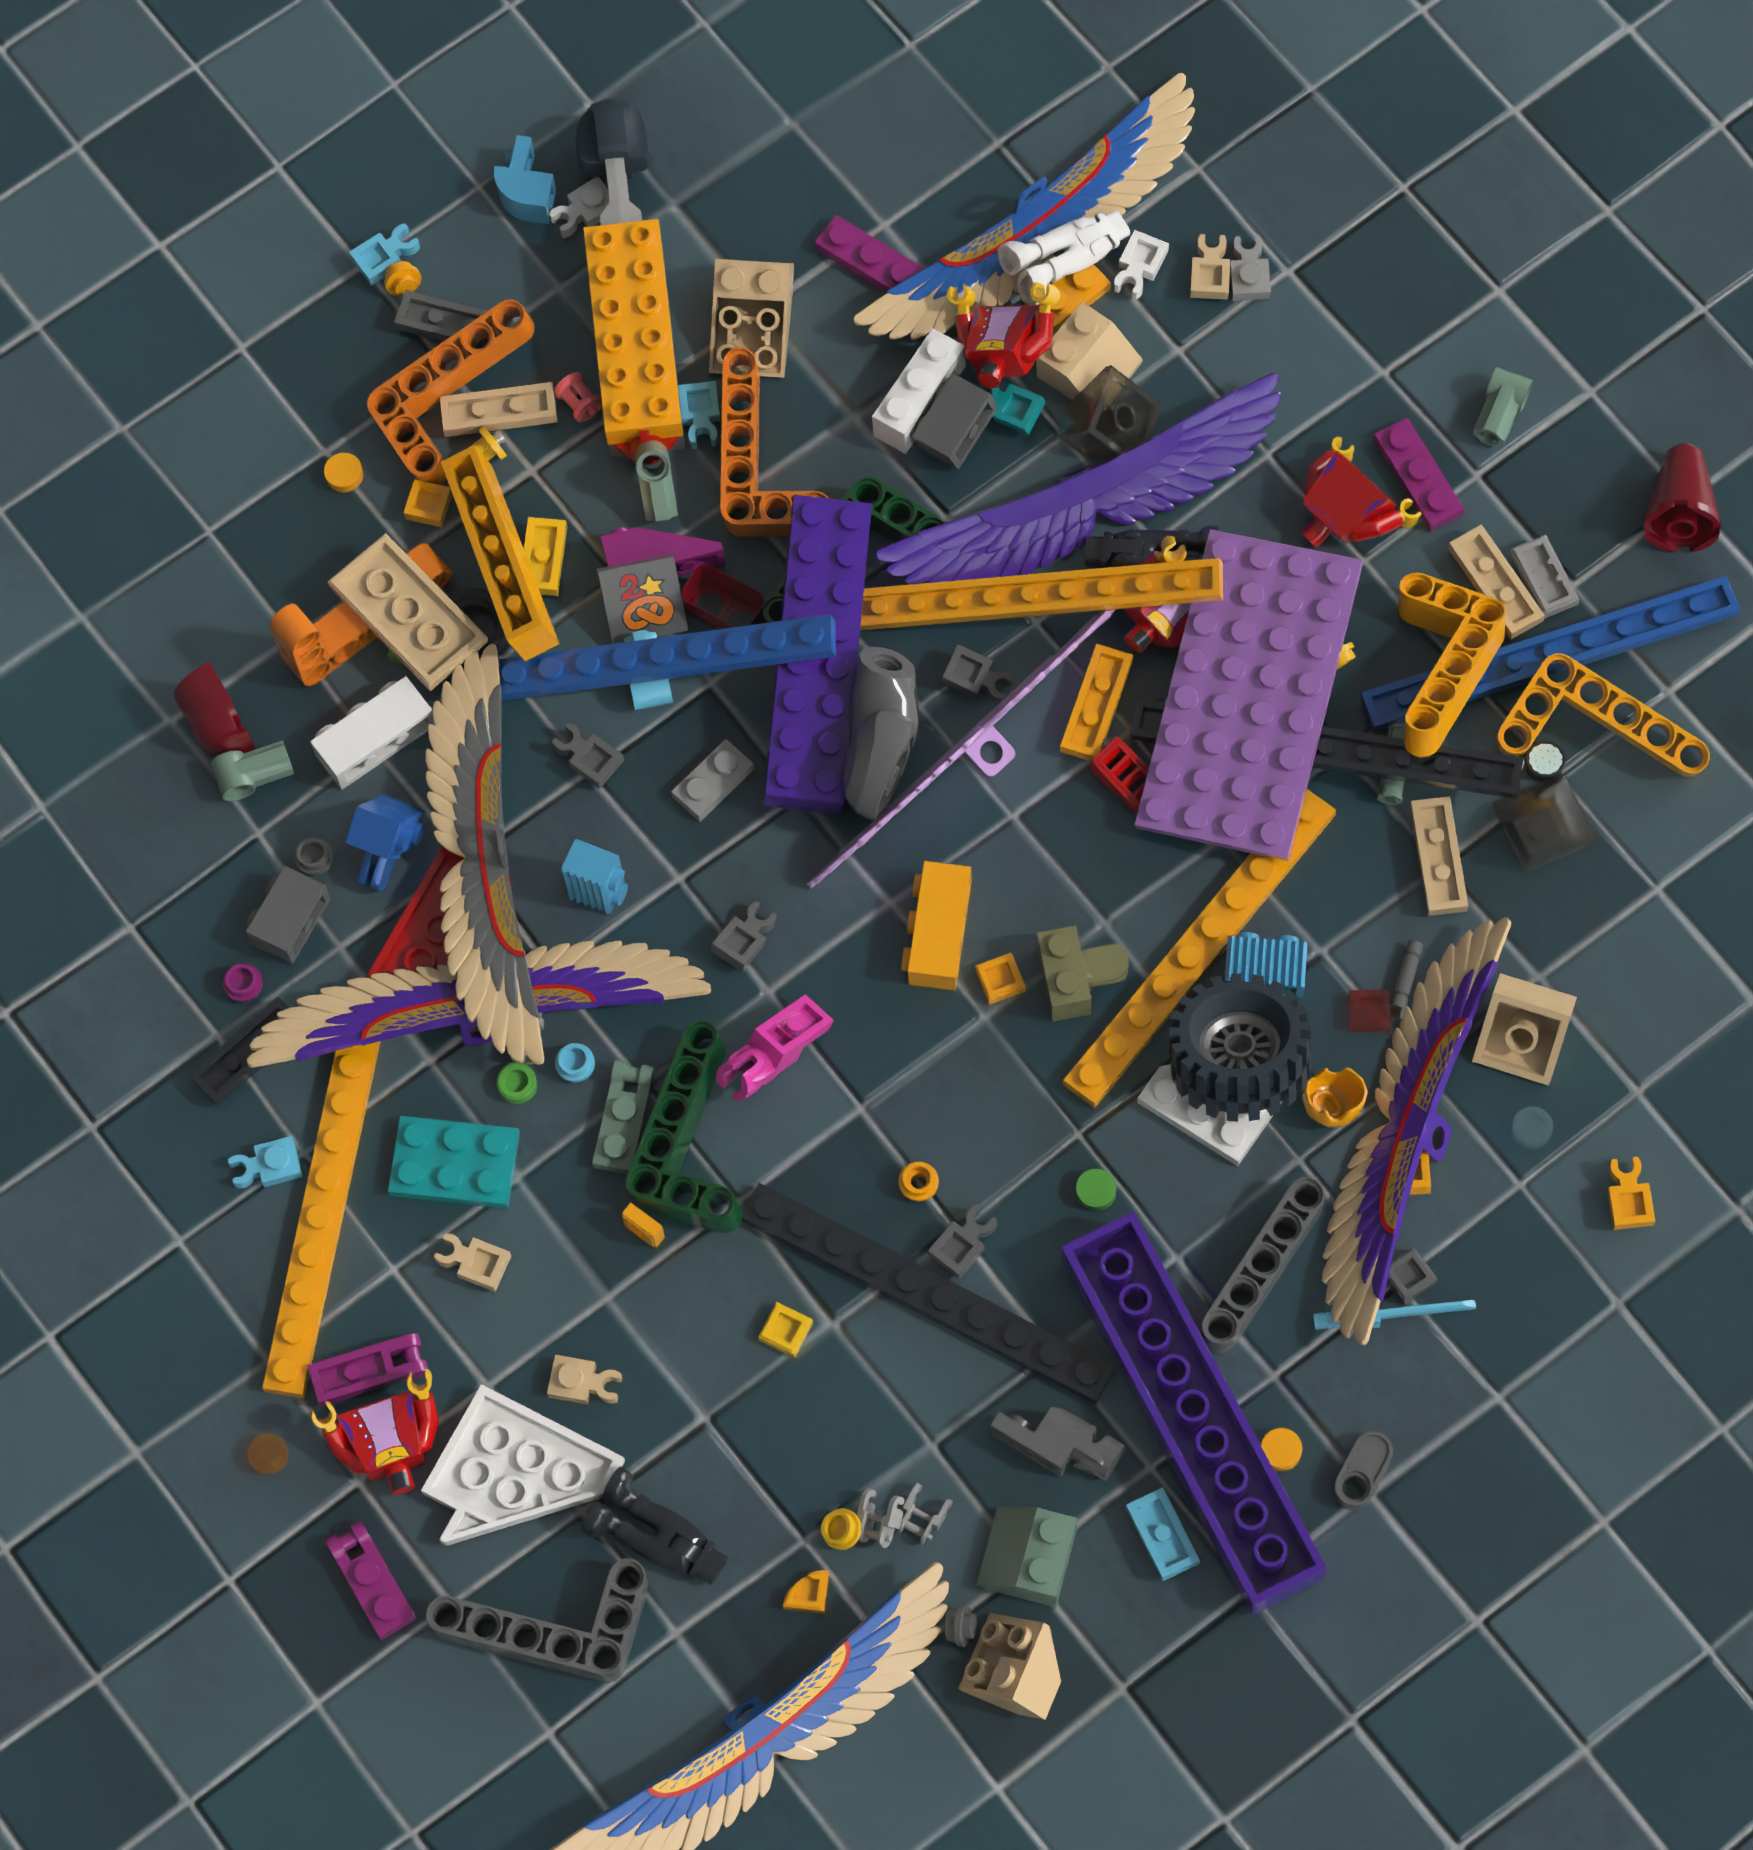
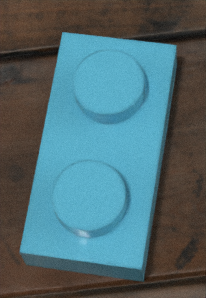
M1163 1487L1126 1504V1510L1162 1582L1200 1563Z

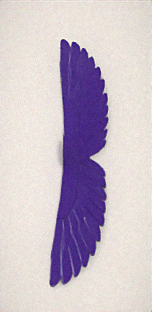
M1270 373L1238 390L1230 391L1151 439L1103 464L1081 467L1055 479L1056 485L1012 502L918 531L913 536L878 549L875 552V556L883 562H894L886 567V572L893 576L908 575L904 579V582L908 584L1004 577L1018 574L1027 575L1034 571L1038 564L1040 568H1045L1056 558L1058 552L1059 558H1064L1073 551L1075 546L1081 549L1086 544L1087 536H1091L1094 529L1097 511L1114 522L1123 525H1133L1136 523L1134 518L1141 520L1153 518L1155 514L1151 510L1171 511L1175 508L1172 503L1182 504L1194 499L1192 494L1198 495L1212 489L1214 484L1209 481L1222 479L1234 474L1235 468L1232 466L1243 463L1253 456L1254 452L1247 449L1256 446L1266 438L1267 434L1260 431L1268 427L1276 418L1275 413L1268 412L1275 409L1280 403L1281 393H1271L1277 386L1278 374Z

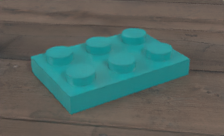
M400 1116L388 1193L392 1197L508 1209L520 1136L519 1129Z

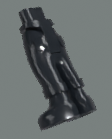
M1215 525L1205 526L1200 531L1189 533V530L1184 529L1179 531L1129 529L1114 534L1104 532V537L1087 536L1084 564L1085 566H1101V568H1108V564L1109 567L1139 565L1153 552L1162 551L1161 542L1166 536H1173L1176 544L1169 551H1176L1181 545H1185L1187 554L1189 551L1199 554L1189 556L1186 554L1184 561L1203 559L1210 529L1220 531L1219 526Z
M621 1466L617 1468L604 1489L603 1501L628 1512L631 1517L642 1521L654 1529L656 1533L651 1534L635 1526L634 1523L626 1518L622 1519L610 1507L600 1501L596 1502L589 1511L582 1524L581 1532L589 1537H598L602 1534L613 1535L615 1541L621 1545H626L651 1563L671 1572L684 1575L689 1573L688 1577L691 1580L698 1577L712 1585L729 1557L714 1549V1542H708V1539L696 1526L676 1512L650 1501L643 1494L637 1496L632 1488L633 1478L631 1472Z

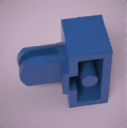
M384 794L356 807L345 843L366 851L357 877L359 884L368 886L371 883V888L379 892L385 889L395 860L400 859L403 852L413 848L415 845L417 846L421 842L426 825L422 823L425 810Z

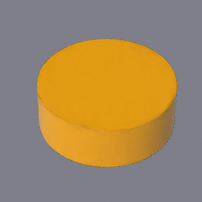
M335 454L327 460L324 467V475L328 485L337 492H351L363 480L364 474L361 463L353 454Z
M1276 1428L1268 1432L1262 1440L1261 1447L1275 1471H1288L1298 1464L1302 1454V1443L1296 1433L1286 1428Z

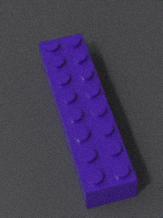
M803 495L794 496L790 513L780 621L831 614L835 619L836 657L776 664L762 806L840 814L844 804L843 768L850 742L849 709L858 657L871 503Z

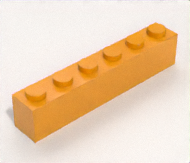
M472 445L442 461L441 464L506 639L517 653L527 661L559 645V641L493 466L478 448Z

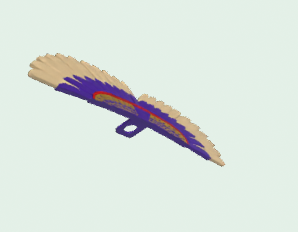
M1508 917L1502 918L1494 926L1491 920H1487L1479 925L1474 934L1471 930L1466 931L1456 947L1452 943L1448 946L1442 956L1440 965L1436 961L1431 963L1424 984L1418 982L1413 995L1412 1010L1406 1006L1403 1020L1400 1021V1029L1396 1027L1392 1037L1393 1050L1388 1048L1386 1051L1385 1059L1388 1072L1383 1068L1381 1069L1379 1078L1381 1089H1375V1100L1380 1111L1390 1122L1374 1129L1360 1139L1355 1146L1358 1152L1353 1155L1347 1165L1351 1171L1343 1178L1339 1185L1342 1192L1335 1200L1333 1205L1335 1213L1331 1217L1327 1232L1332 1237L1327 1243L1322 1256L1327 1262L1323 1269L1321 1281L1328 1285L1325 1302L1329 1306L1332 1305L1331 1315L1333 1322L1336 1324L1340 1322V1331L1346 1338L1350 1339L1354 1332V1337L1359 1345L1367 1344L1380 1301L1384 1299L1396 1241L1399 1239L1407 1200L1422 1150L1435 1162H1441L1446 1152L1452 1130L1451 1126L1436 1112L1437 1106L1456 1058L1473 1024V1017L1498 967L1497 961L1511 927V921ZM1439 1127L1442 1134L1441 1143L1437 1149H1434L1432 1136L1434 1130Z
M594 941L579 942L571 947L570 943H563L553 946L548 951L547 946L537 947L525 956L539 1013L598 1008V1006L663 1003L664 1000L711 993V985L703 980H698L704 978V971L698 967L687 966L689 962L686 958L678 956L669 957V950H648L646 943H632L622 946L621 941H613L594 947ZM438 965V970L431 967H417V973L405 969L394 970V975L376 973L371 975V979L354 978L347 980L349 987H326L320 989L321 994L308 995L297 999L298 1007H291L278 1012L277 1017L279 1020L269 1022L261 1028L263 1034L254 1038L250 1044V1049L256 1052L247 1058V1063L249 1067L254 1068L290 1060L301 1061L361 1044L363 1046L402 1035L460 1024L465 1045L490 1043L492 1038L490 1035L485 1040L482 1036H474L470 1033L474 1027H477V1018L473 1023L469 1022L465 1012L464 999L459 1001L457 998V973L455 976H451L447 965Z

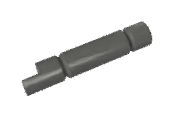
M1409 940L1407 943L1406 955L1403 957L1394 995L1390 1003V1008L1392 1009L1390 1020L1397 1022L1403 1020L1408 1002L1407 997L1410 995L1423 944L1418 941Z

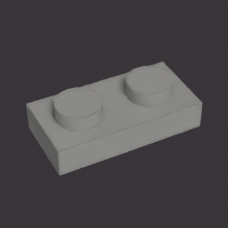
M725 739L671 791L672 797L701 822L754 770V763Z

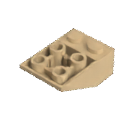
M715 259L709 373L722 374L723 359L727 352L733 348L743 347L749 349L755 355L760 376L785 377L794 263ZM738 365L733 369L732 373L744 375L750 370V367Z

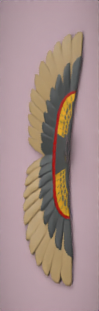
M493 643L484 649L480 659L477 650L469 655L464 662V670L460 664L455 667L452 674V686L447 681L443 683L442 704L439 701L434 702L433 718L435 726L433 724L428 725L429 740L433 751L430 749L426 750V764L429 770L426 772V781L432 792L427 793V798L432 808L436 811L430 813L433 825L437 829L434 831V836L437 842L448 851L464 857L461 862L448 872L441 882L440 892L444 893L441 898L440 910L442 913L446 912L441 923V929L443 933H447L444 940V949L448 955L447 965L451 976H455L457 973V998L459 1001L464 999L465 1012L469 1022L473 1023L477 1018V1026L482 1038L487 1040L491 1035L493 1045L499 1053L503 1054L505 1047H507L511 1058L519 1063H523L525 1051L532 1062L540 1065L544 1062L539 1026L540 1016L518 929L509 878L501 783L502 687L499 676L498 650Z

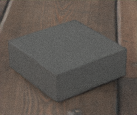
M1415 1247L1391 1262L1387 1283L1403 1305L1435 1285L1438 1279Z

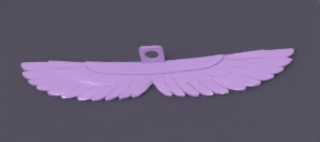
M1116 609L1102 610L1097 615H1094L1053 656L1050 655L982 720L886 807L887 810L877 820L873 821L839 851V854L808 881L806 885L812 889L859 847L863 846L894 815L900 812L964 752L988 777L995 776L1015 757V750L993 725L1074 651L1081 642L1110 618ZM993 741L1001 747L1002 757L997 763L989 764L982 759L980 749L985 742Z

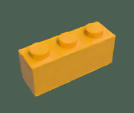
M924 861L922 874H915L912 896L919 898L917 911L910 910L907 925V934H913L911 948L904 947L901 968L902 971H908L909 985L956 991L972 883L970 866Z

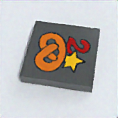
M673 554L597 569L612 644L622 643L624 638L630 636L632 632L641 630L656 632L657 637L688 631Z

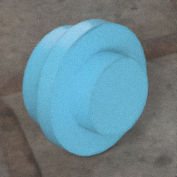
M571 1043L562 1047L555 1058L557 1073L562 1079L572 1083L586 1080L595 1068V1059L592 1051L587 1046L579 1043Z

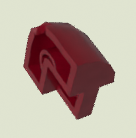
M207 662L189 673L175 689L174 699L190 725L198 745L207 755L214 758L229 751L238 750L247 753L255 750L246 727L241 726L234 704L211 663Z

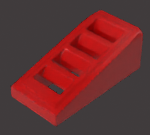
M1117 736L1091 760L1090 772L1138 814L1149 767ZM1118 757L1120 761L1110 770L1108 766ZM1129 767L1133 771L1121 782L1118 777ZM1140 778L1145 782L1132 794L1129 789Z

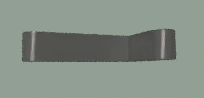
M625 1558L612 1565L591 1633L451 1596L435 1598L427 1608L426 1618L433 1633L444 1641L587 1679L610 1683L619 1679L625 1671L649 1583L643 1566L634 1559ZM626 1573H634L640 1577L638 1584L634 1588L626 1590L618 1586L621 1576ZM453 1610L457 1612V1619L451 1626L441 1627L437 1625V1618L443 1611ZM622 1612L628 1616L626 1625L620 1629H611L606 1625L608 1617L613 1613ZM491 1620L497 1623V1629L491 1636L484 1638L476 1635V1629L483 1621ZM524 1631H532L537 1634L535 1643L528 1648L516 1646V1638ZM565 1641L575 1643L577 1645L576 1651L571 1657L563 1659L555 1655V1650L560 1643ZM603 1652H612L616 1655L614 1665L608 1669H600L595 1666L597 1656Z

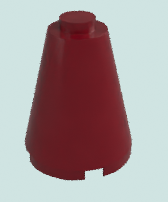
M1678 444L1666 452L1643 518L1646 540L1661 550L1677 553V547H1690L1689 553L1697 552L1710 547L1719 538L1721 520L1704 454L1699 448L1691 444Z

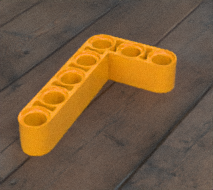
M1410 573L1404 576L1399 584V616L1409 624L1452 638L1405 716L1404 744L1406 750L1414 756L1427 757L1439 749L1503 643L1506 609L1501 601L1493 597L1423 573Z
M1562 653L1552 654L1543 661L1501 725L1496 736V745L1502 754L1519 757L1524 755L1559 702L1563 700L1681 776L1693 777L1698 775L1708 765L1710 760L1709 749L1700 739L1573 658ZM1554 663L1563 665L1567 669L1568 678L1560 683L1552 681L1547 675V667ZM1587 684L1596 686L1601 693L1600 701L1595 704L1586 703L1580 696L1581 687ZM1531 696H1539L1545 701L1547 710L1541 715L1530 714L1525 707V701ZM1618 706L1629 707L1634 713V721L1629 725L1619 724L1614 719V709ZM1651 727L1662 728L1667 734L1666 744L1663 746L1652 745L1647 739L1648 729ZM1509 729L1520 730L1525 736V744L1519 748L1509 747L1504 741V733ZM1685 748L1695 749L1701 759L1699 766L1695 768L1685 766L1680 759L1681 750Z

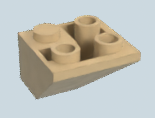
M990 1613L981 1630L980 1638L965 1668V1673L958 1689L1018 1715L1046 1720L1061 1683L1050 1626L1044 1622Z

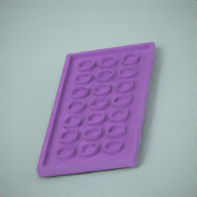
M1210 529L1203 559L1220 558L1223 563V600L1191 603L1135 827L1145 831L1289 861L1363 563L1361 559Z

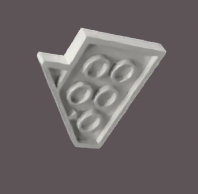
M481 1384L421 1492L423 1495L455 1511L439 1539L442 1544L448 1546L600 1499L611 1476L617 1468L623 1466L625 1459L615 1452Z

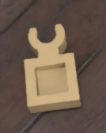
M1200 234L1198 238V253L1201 258H1192L1190 298L1228 300L1230 259H1222L1226 252L1227 241L1225 235H1220L1217 247L1210 248L1205 244V234Z
M444 1234L442 1238L444 1243L453 1246L454 1252L449 1256L435 1253V1261L440 1266L446 1268L456 1265L460 1266L457 1272L458 1278L496 1292L510 1261V1251L476 1238H472L469 1247L462 1246L461 1241L455 1235Z
M555 1355L547 1395L548 1398L588 1405L591 1393L597 1394L600 1400L605 1403L614 1404L618 1402L617 1394L606 1392L604 1386L609 1381L622 1382V1374L616 1370H605L600 1374H596V1363L594 1361Z

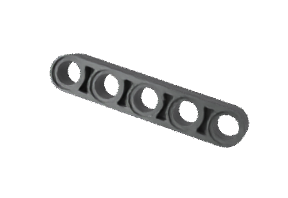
M1301 1177L1290 1185L1208 1310L1202 1322L1201 1336L1211 1353L1225 1354L1235 1347L1319 1218L1323 1209L1325 1193L1322 1184L1316 1179ZM1302 1193H1307L1315 1198L1316 1203L1310 1207H1304L1299 1205L1295 1198ZM1280 1226H1287L1294 1231L1295 1235L1288 1240H1283L1274 1234V1230ZM1257 1259H1267L1273 1264L1274 1268L1269 1272L1261 1273L1253 1268L1252 1263ZM1243 1291L1251 1296L1252 1301L1245 1306L1235 1304L1230 1296L1235 1292ZM1216 1324H1222L1230 1330L1231 1334L1226 1338L1217 1339L1209 1333V1329Z

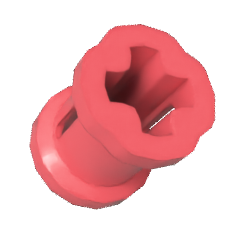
M573 372L567 375L555 387L554 395L569 405L574 411L573 417L579 423L591 419L601 409L602 397L591 392L585 385L584 376L580 372ZM577 394L580 395L581 400L576 397Z

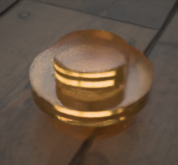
M262 1434L256 1437L248 1448L249 1463L255 1471L261 1474H275L281 1471L288 1462V1446L278 1435Z

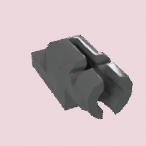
M1051 1407L1035 1432L1030 1430L1032 1426L1026 1420L1013 1413L1008 1417L999 1412L991 1424V1436L1060 1478L1072 1460L1075 1462L1074 1468L1093 1474L1106 1481L1125 1451V1445L1109 1435L1104 1436L1103 1440L1093 1443L1096 1439L1097 1427L1063 1408Z

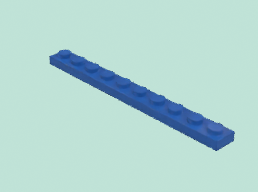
M1723 576L1498 649L1467 702L1529 683L1543 661L1552 654L1562 653L1585 665L1738 616L1740 607L1727 576ZM1554 663L1547 667L1548 676L1567 671L1559 663ZM1432 670L1361 692L1360 699L1373 732L1386 729L1389 725L1392 726V724L1405 723V716L1409 707Z
M830 614L541 653L527 661L521 656L498 659L502 701L836 657L835 619Z

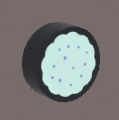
M1540 741L1533 744L1529 748L1525 759L1527 773L1539 782H1551L1557 779L1562 774L1565 765L1563 750L1557 744L1550 741Z

